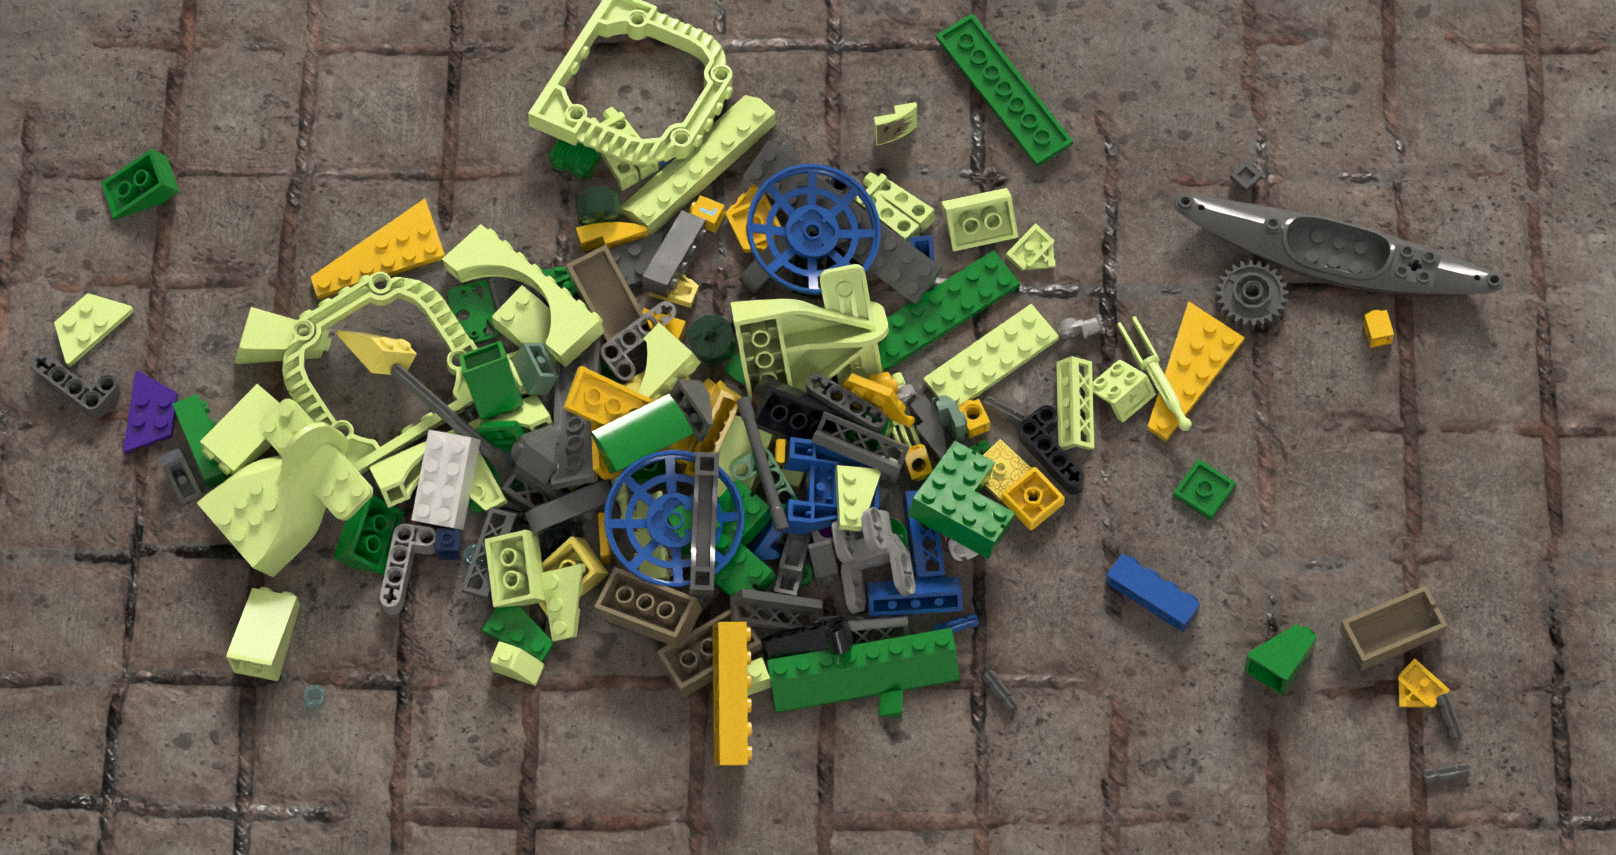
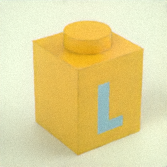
M700 195L697 202L694 201L692 203L689 213L705 219L706 229L716 233L725 217V207L723 204Z

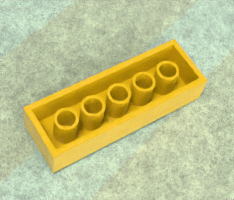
M717 622L712 625L714 766L748 765V760H752V747L748 746V736L752 735V724L748 722V713H751L752 703L751 698H747V690L751 689V675H747V665H751V652L747 651V641L751 640V629L747 627V622Z

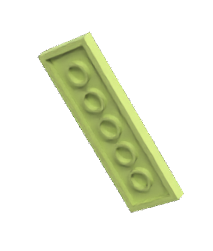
M1030 304L924 377L923 382L936 397L941 395L949 396L955 401L957 407H960L963 402L973 400L1059 340V335L1036 308Z

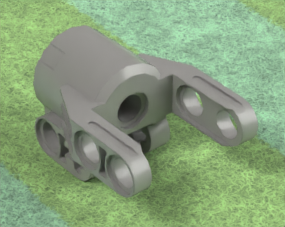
M875 507L863 511L861 531L838 530V520L832 523L836 554L842 562L840 570L845 600L852 614L864 611L867 603L862 569L881 566L890 562L894 586L898 589L899 593L902 596L915 593L910 553L898 536L892 534L889 513L877 510Z

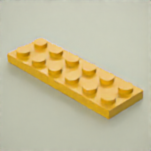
M580 366L575 374L563 409L602 427L654 402V400ZM692 434L658 452L667 450L692 452L697 438ZM675 460V462L683 466L687 465L689 462L685 460Z

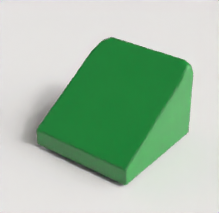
M903 690L880 693L879 717L902 718Z

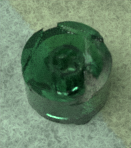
M595 186L583 189L584 194L580 196L579 193L575 194L577 218L580 225L619 222L622 219L620 196L617 188L611 191L608 186Z
M717 314L706 315L696 320L690 326L688 331L689 345L700 361L711 365H720L732 358L737 346V337L728 321ZM714 337L715 342L711 343L710 339Z

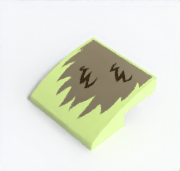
M916 102L894 106V114L874 117L876 146L897 140L917 127Z

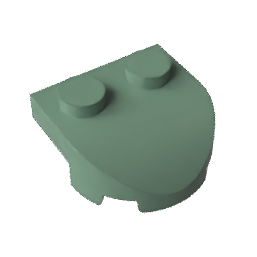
M941 395L932 398L931 404L934 409L938 408L937 414L942 428L948 426L954 441L960 444L965 443V434H967L965 425L968 423L964 412H959L955 401L949 396Z

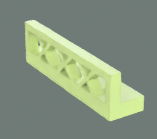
M1073 356L1057 361L1058 445L1063 450L1074 447L1087 450L1094 449L1092 361ZM1079 365L1084 367V377L1079 372ZM1080 387H1082V389H1083L1084 392H1085V398H1084V399H1083L1082 396L1080 395V391H1079V388H1080ZM1081 408L1085 413V420L1080 416ZM1081 430L1086 435V442L1081 441Z

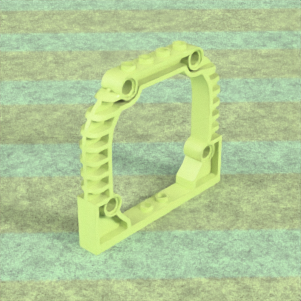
M602 0L529 111V126L574 146L578 142L582 143L585 147H591L599 153L603 152L611 158L614 157L623 163L628 162L632 163V165L647 164V166L663 160L667 162L674 157L685 159L692 154L695 147L698 148L701 145L703 134L711 129L713 118L721 113L725 99L728 100L733 92L732 70L727 66L726 57L721 45L712 35L705 33L704 30L696 29L688 23L684 24L676 18H670L669 15L658 13L657 6L642 0ZM627 34L634 40H642L649 36L688 52L702 61L705 65L704 90L683 123L669 126L660 138L641 139L629 136L588 118L587 110L584 106L571 103L564 87L572 74L575 75L578 72L582 59L587 58L590 47L598 35L608 38L614 35Z
M377 272L371 276L365 275L353 287L347 286L341 289L335 298H327L320 302L319 307L315 310L303 312L299 316L300 319L292 326L293 339L289 343L283 359V379L292 399L300 405L315 423L324 422L337 430L345 429L349 432L346 437L348 439V449L344 456L361 475L370 470V465L391 457L428 434L429 430H434L446 422L436 413H428L420 419L421 422L415 426L411 424L401 431V435L380 447L376 440L355 435L353 426L348 421H336L309 381L305 371V356L319 346L324 330L369 303L384 306L397 299H402L414 304L427 317L449 351L447 368L452 375L456 376L453 389V399L455 401L449 404L448 407L459 415L474 403L461 366L456 367L452 364V361L459 358V355L478 349L473 340L468 337L445 300L435 289L415 279L394 277L391 279L384 272ZM377 282H385L387 286L379 290L375 287V284ZM302 328L310 331L305 337L297 334Z

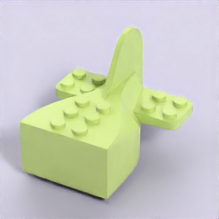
M854 264L824 270L821 273L820 284L825 309L796 299L752 300L731 303L747 394L751 402L753 393L763 375L807 393L806 383L808 377L812 374H821L828 379L837 374L838 385L841 386L842 382L847 380L852 373L867 379L870 374L883 372L878 342L887 336L889 332L888 322L883 306L870 301L866 274L861 265ZM817 382L812 387L816 389L820 387V383Z
M292 399L281 401L259 425L261 434L280 455L262 459L245 466L197 502L200 508L254 569L271 577L277 575L311 541L319 529L326 507L336 518L345 521L350 519L373 495L371 485L344 456L348 449V439L344 434L327 423H315L300 405Z

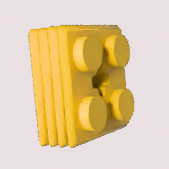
M1033 467L1002 492L1001 495L1003 503L1011 511L1015 512V515L1030 531L1056 512L1065 502V497L1036 467ZM1029 497H1037V501H1029Z

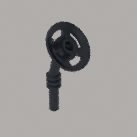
M505 507L497 508L517 515L520 523L529 524L525 513L528 512L527 510L518 511ZM570 521L552 526L544 533L540 540L542 553L549 557L555 552L556 548H559L571 537L569 529L575 528V537L583 538V529L579 524ZM549 537L550 544L546 547L545 540Z

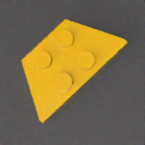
M754 184L745 194L742 193L736 204L732 205L725 212L743 253H752L747 239L746 224L751 202L759 189ZM765 194L757 205L753 223L766 225L768 213L772 207ZM775 215L772 226L781 227ZM753 232L757 251L761 253L768 246L766 234Z
M853 373L847 380L842 382V387L881 409L885 413L886 418H890L892 421L910 428L915 422L913 416H908L904 413L906 406L899 400L898 395L893 389ZM833 393L832 396L834 398L842 400V395L840 393ZM852 404L857 409L862 410L860 405Z

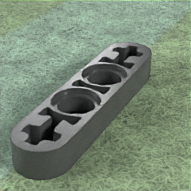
M812 374L808 377L806 391L809 395L871 431L878 432L884 428L886 415L881 409L821 374ZM819 382L820 387H817L816 389L812 387L813 384ZM829 387L826 395H824V390L826 391V388ZM838 392L842 395V400L838 402L833 401L830 398V394ZM858 404L861 406L862 411L854 413L850 410L849 406ZM866 410H868V415H866V418H863ZM879 417V422H871L872 418Z

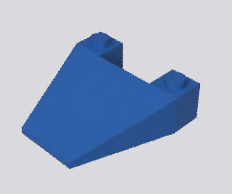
M790 437L785 447L784 470L806 472L805 501L788 499L784 507V513L789 528L782 532L805 535L831 527L832 523L838 520L835 479L837 465L863 468L873 467L815 444L810 439ZM879 480L869 507H875L877 510H879Z

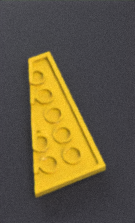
M426 199L411 207L311 276L318 300L337 294L347 286L353 287L365 275L371 276L377 272H384L389 276H393L442 260L445 254Z
M1189 301L1165 372L1168 382L1181 403V409L1185 417L1238 350L1245 338ZM1158 393L1147 430L1166 442L1177 429L1179 422L1173 412L1167 408Z

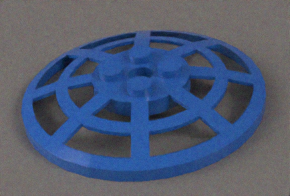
M800 164L777 172L758 189L747 214V239L757 263L777 283L800 293L822 294V290L818 289L817 277H820L824 270L817 271L816 259L826 255L831 258L836 265L828 269L852 265L849 261L856 251L858 239L872 238L869 255L862 266L866 272L875 259L880 245V218L870 195L851 176L826 165ZM808 174L807 187L794 189L783 196L774 186L777 182L789 176ZM817 174L834 178L847 185L851 190L841 199L831 191L817 188ZM768 192L775 203L768 213L766 225L753 223L757 205L762 196ZM807 195V205L796 210L787 202L794 197ZM816 195L833 201L835 205L829 211L823 207L816 206ZM857 196L862 200L868 211L872 229H858L856 217L848 206ZM779 208L789 217L785 227L772 226ZM841 211L847 216L851 230H839L835 217ZM809 227L815 228L818 236L810 237L806 229ZM753 232L766 234L768 247L776 258L768 266L763 262L757 251ZM773 235L784 236L789 248L782 254L779 253L775 246ZM838 239H851L849 250L844 257L834 250ZM795 254L806 258L807 270L792 265L788 260ZM781 266H784L795 274L808 277L809 288L793 285L778 277L774 272Z
M667 450L644 456L625 469L610 490L605 506L604 518L607 540L618 561L630 573L643 581L670 588H681L690 585V580L683 581L682 568L689 567L691 559L681 561V548L691 543L692 528L690 531L685 529L686 535L681 540L673 530L682 526L683 516L681 513L673 510L684 504L683 510L689 509L693 512V494L688 497L677 493L676 481L694 486V478L684 474H675V460L695 463L696 453ZM665 460L666 474L654 477L641 486L631 477V475L644 466ZM720 466L718 478L729 490L736 511L722 513L717 499L716 519L721 526L715 532V547L720 539L723 523L737 521V529L734 541L725 557L715 550V562L718 565L715 567L714 575L718 574L735 555L744 529L742 499L732 479ZM667 482V494L658 497L656 500L646 492L657 484ZM625 484L634 493L627 506L625 519H611L614 500L620 488ZM639 499L649 506L646 519H632L634 508ZM669 515H679L681 523L677 527L670 526L667 522ZM647 528L652 540L642 548L635 537L633 529ZM612 529H626L629 541L638 553L630 562L624 558L618 549ZM659 545L671 549L672 562L660 560L651 554ZM647 560L656 566L673 569L674 581L652 578L641 573L637 568Z

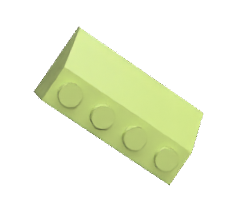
M662 491L651 494L655 500L663 495ZM642 500L637 501L636 510L633 512V519H646L649 506ZM647 528L633 531L642 548L652 540ZM660 545L651 554L655 558L668 561L667 548ZM647 560L639 566L641 573L655 579L669 581L667 568L656 566Z

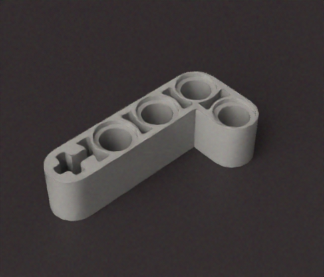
M663 301L657 304L601 347L600 356L602 361L617 380L627 381L635 374V366L626 354L643 342V338L649 333L642 329L641 322L644 319L651 321L652 329L658 322L663 326L666 325L676 315V308L671 302ZM662 306L664 309L668 307L670 310L667 313L669 317L665 315L656 320L655 316L662 312L660 307ZM625 333H631L634 336V343L632 345L624 343L623 336ZM608 346L616 350V356L613 359L605 355V349ZM624 364L629 367L630 373L627 377L619 374L618 369L620 365Z
M401 524L395 528L380 593V601L387 614L396 615L403 609L414 554H433L436 552V532L434 529L411 524ZM403 535H410L409 539L400 540ZM426 538L433 539L428 544L422 543L423 540ZM399 556H405V557H406V558H405L403 561H401V562L395 561L396 558L399 557ZM395 577L401 578V580L397 583L391 582V580Z

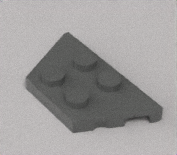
M662 232L609 249L629 288L643 284L642 276L663 242Z

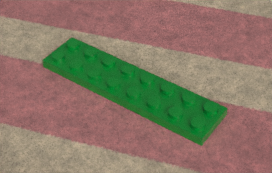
M972 13L936 35V40L1036 167L1073 145L1071 137Z
M994 250L926 292L917 305L911 302L887 317L889 332L884 339L878 342L883 372L893 368L1020 287L1019 281Z

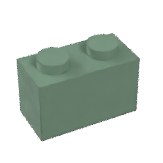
M523 342L512 359V363L528 395H547L559 377L542 343Z

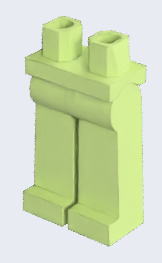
M613 107L604 111L603 117L605 121L601 124L629 136L640 138L625 119L622 111L618 113ZM601 152L602 158L622 191L639 182V177L643 180L659 170L658 162L647 166V164H639L637 166L628 162L623 163L619 159L611 158Z
M869 172L864 178L863 183L868 187L866 191L876 206L880 222L908 243H910V237H919L920 233L922 234L935 221L933 208L892 181L887 180V176L884 174L877 176ZM857 196L853 202L868 212L862 200Z

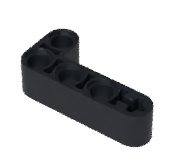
M1043 405L1022 420L1019 425V440L1067 493L1072 495L1078 494L1084 487V473L1049 435L1056 427L1057 411L1050 405ZM1048 416L1052 419L1050 421H1043L1041 418ZM1032 430L1034 431V434L1027 435L1024 433V431ZM1047 446L1049 450L1042 451L1039 447ZM1062 462L1064 466L1056 467L1054 463Z
M839 616L773 633L761 638L760 641L767 662V660L827 649H830L833 655L842 654L851 649L853 637L847 618Z

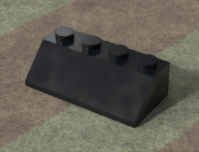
M765 375L762 376L752 396L751 404L757 428L789 441L790 437L812 440L824 412L844 420L848 419L845 415L808 393ZM826 419L823 430L833 433L838 431L835 422Z

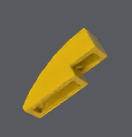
M603 222L576 228L583 253L607 245L608 249L649 236L646 226L624 222Z

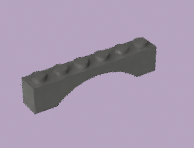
M696 452L689 585V595L713 597L719 453Z

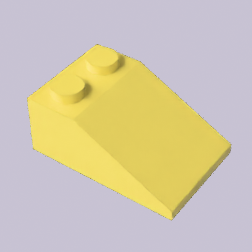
M337 330L336 332L338 337L371 373L391 375V369L396 364H400L408 371L417 355L410 347V343L403 339L365 332Z
M571 536L542 562L543 573L573 565L586 564L585 572L582 574L581 585H583L582 594L580 593V597L592 590L609 575L585 538ZM546 601L540 602L539 605L548 616Z

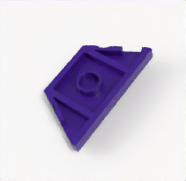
M135 371L123 448L124 454L132 453L131 450L142 446L146 448L158 441H165L173 437L176 412L172 404L178 402L179 396L177 392L139 371Z

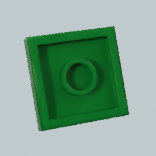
M1198 459L1176 488L1172 497L1211 521L1237 483Z

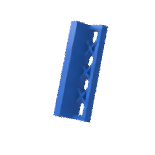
M905 491L902 501L914 579L944 577L945 570L939 532L932 528L926 531L919 525V521L908 516L912 499L918 491ZM926 537L935 543V548L931 552L922 546V542ZM932 559L938 564L939 571L926 572V562Z

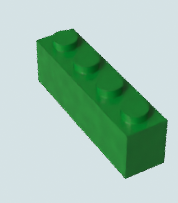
M195 394L172 404L208 489L226 481L232 475L230 473L228 475L223 473L218 467V462L214 459H207L201 452L200 441L216 426L214 419L209 420L206 415L210 412L206 401H201L198 394Z

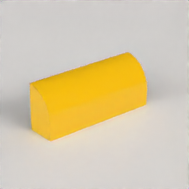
M716 384L710 397L713 425L703 442H699L696 439L692 453H718L738 410L736 401L741 398L738 393L722 384ZM689 461L685 466L680 464L683 473L694 477V462Z

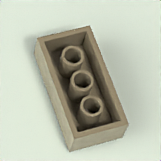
M614 567L594 606L600 619L680 649L683 648L702 611L696 597L667 586L643 581L632 573Z
M731 609L690 632L682 649L667 645L657 651L659 663L682 699L713 681L712 625L717 622H732ZM739 609V617H744L743 613ZM747 625L751 629V640L747 641V651L751 652V658L762 652V645L752 627Z

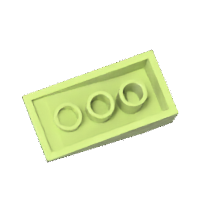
M522 285L492 316L493 326L519 348L523 342L542 343L556 370V360L550 355L545 344L551 328V311L538 297Z

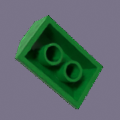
M372 495L350 519L345 521L333 558L351 568L384 575L395 528L401 525L405 512L394 506L388 508L385 501Z

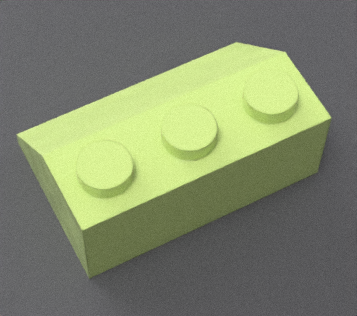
M1007 188L942 202L945 224L953 251L1018 238L1012 196Z
M522 530L484 539L493 607L525 606L546 601L541 576L543 567L538 535L534 536L532 531Z

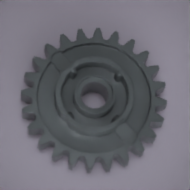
M1252 260L1249 261L1248 265L1240 261L1239 268L1233 264L1232 272L1225 270L1224 276H1220V284L1216 286L1218 292L1215 295V299H1218L1217 307H1222L1221 315L1228 314L1227 321L1235 320L1234 326L1242 323L1243 329L1247 325H1250L1252 330L1255 329V325H1259L1263 329L1265 322L1271 326L1272 318L1279 320V313L1284 314V306H1287L1288 300L1286 298H1288L1289 291H1286L1287 283H1281L1283 275L1276 276L1277 269L1269 270L1270 264L1262 267L1261 261L1257 265H1253ZM1248 293H1254V294H1256L1257 296H1256V297H1249L1247 294H1248Z

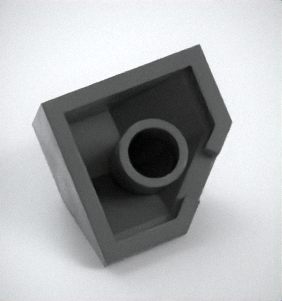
M552 424L521 435L518 442L512 446L510 456L516 465L546 484L558 464L559 456L555 455L556 444H561L562 435L556 426Z

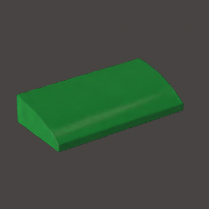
M670 394L590 432L610 474L631 465L644 456L658 452L694 434L686 417Z

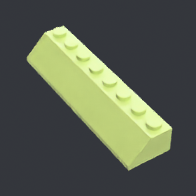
M743 96L712 124L708 132L705 131L701 145L698 148L695 147L688 158H674L621 205L619 210L634 224L646 226L649 236L655 234L776 125L775 111L760 98Z

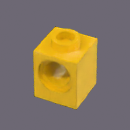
M1373 310L1365 314L1363 327L1369 347L1373 348L1392 344L1394 332L1387 310Z
M979 399L965 401L958 407L959 412L963 411L968 424L965 426L969 439L990 431V420ZM974 414L977 415L978 418L975 420H971L968 418V416Z
M920 443L909 447L903 462L907 476L911 480L915 479V481L928 478V474L932 473L933 470L925 446ZM917 458L922 459L921 467L913 469V461Z

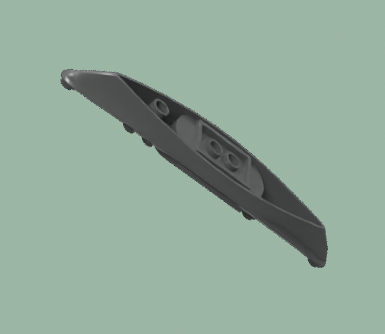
M1182 194L1176 197L1174 201V206L1181 215L1247 252L1295 274L1339 287L1396 294H1483L1498 292L1505 283L1503 277L1498 273L1476 264L1363 226L1332 218Z

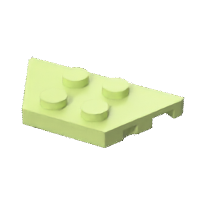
M87 293L57 319L54 324L67 366L70 368L128 318L134 312L133 308L130 305Z

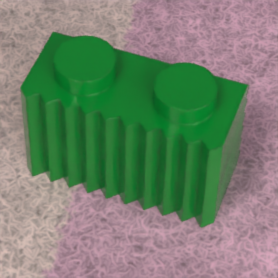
M557 139L549 154V159L555 169L560 171L565 169L570 171L576 178L583 179L585 177L590 180L601 161V153L591 147H585L584 144L579 142L574 146Z

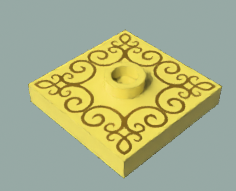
M1000 439L983 454V456L995 462L990 479L984 487L1001 502L1002 492L1032 468Z

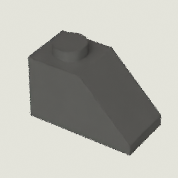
M179 448L158 457L181 504L202 495Z
M827 539L809 544V563L816 587L821 585L823 587L831 586L836 581H839L831 540Z

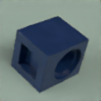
M437 528L435 551L438 560H461L463 538L460 529Z

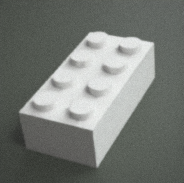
M428 431L411 520L460 530L464 529L481 440L445 432Z

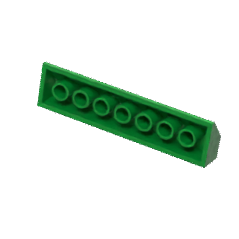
M952 628L852 645L849 651L838 655L831 654V650L828 649L767 660L776 713L871 697L885 692L905 691L960 681Z

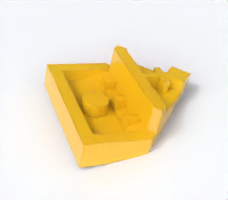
M1416 659L1398 677L1399 707L1434 708L1438 704L1436 697L1450 692V689Z

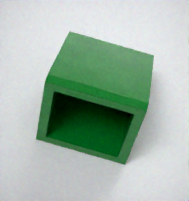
M502 340L459 355L463 376L481 420L493 419L500 413L512 412L524 405Z
M1296 624L1251 650L1246 656L1244 672L1284 696L1313 654L1317 636L1310 628L1306 626L1301 627Z

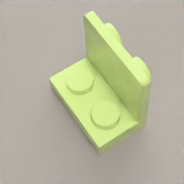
M1118 360L1093 381V394L1110 403L1117 419L1121 422H1125L1156 395L1148 376L1122 360Z

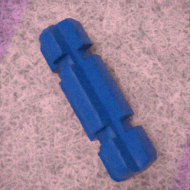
M971 613L966 615L967 617L965 618L961 616L947 620L945 624L942 622L934 624L933 631L952 628V633L966 630L968 626L969 628L978 626L979 621L977 615Z

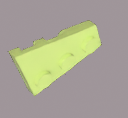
M478 451L470 499L488 514L490 507L497 509L508 502L483 456Z
M837 465L835 479L838 530H862L861 517L863 511L870 507L881 470Z
M578 564L541 573L553 642L577 637L580 608L578 606L580 593L582 594L583 591L581 582L586 564Z

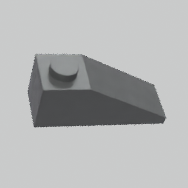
M678 379L670 396L683 412L698 441L703 442L713 425L710 394L700 380Z

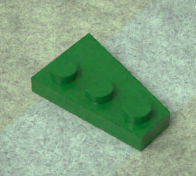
M520 606L496 607L482 629L484 634L497 641L520 648L544 663L554 647V642Z

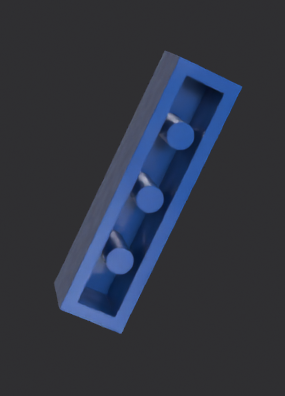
M1121 554L1106 575V584L1184 633L1199 612L1200 603L1198 599L1190 593L1185 594L1180 591L1175 583L1171 581L1166 582L1153 569H1146L1139 565L1140 563L1134 557H1127Z
M960 577L914 579L915 593L908 596H902L899 593L898 589L894 586V581L867 582L870 617L963 611Z

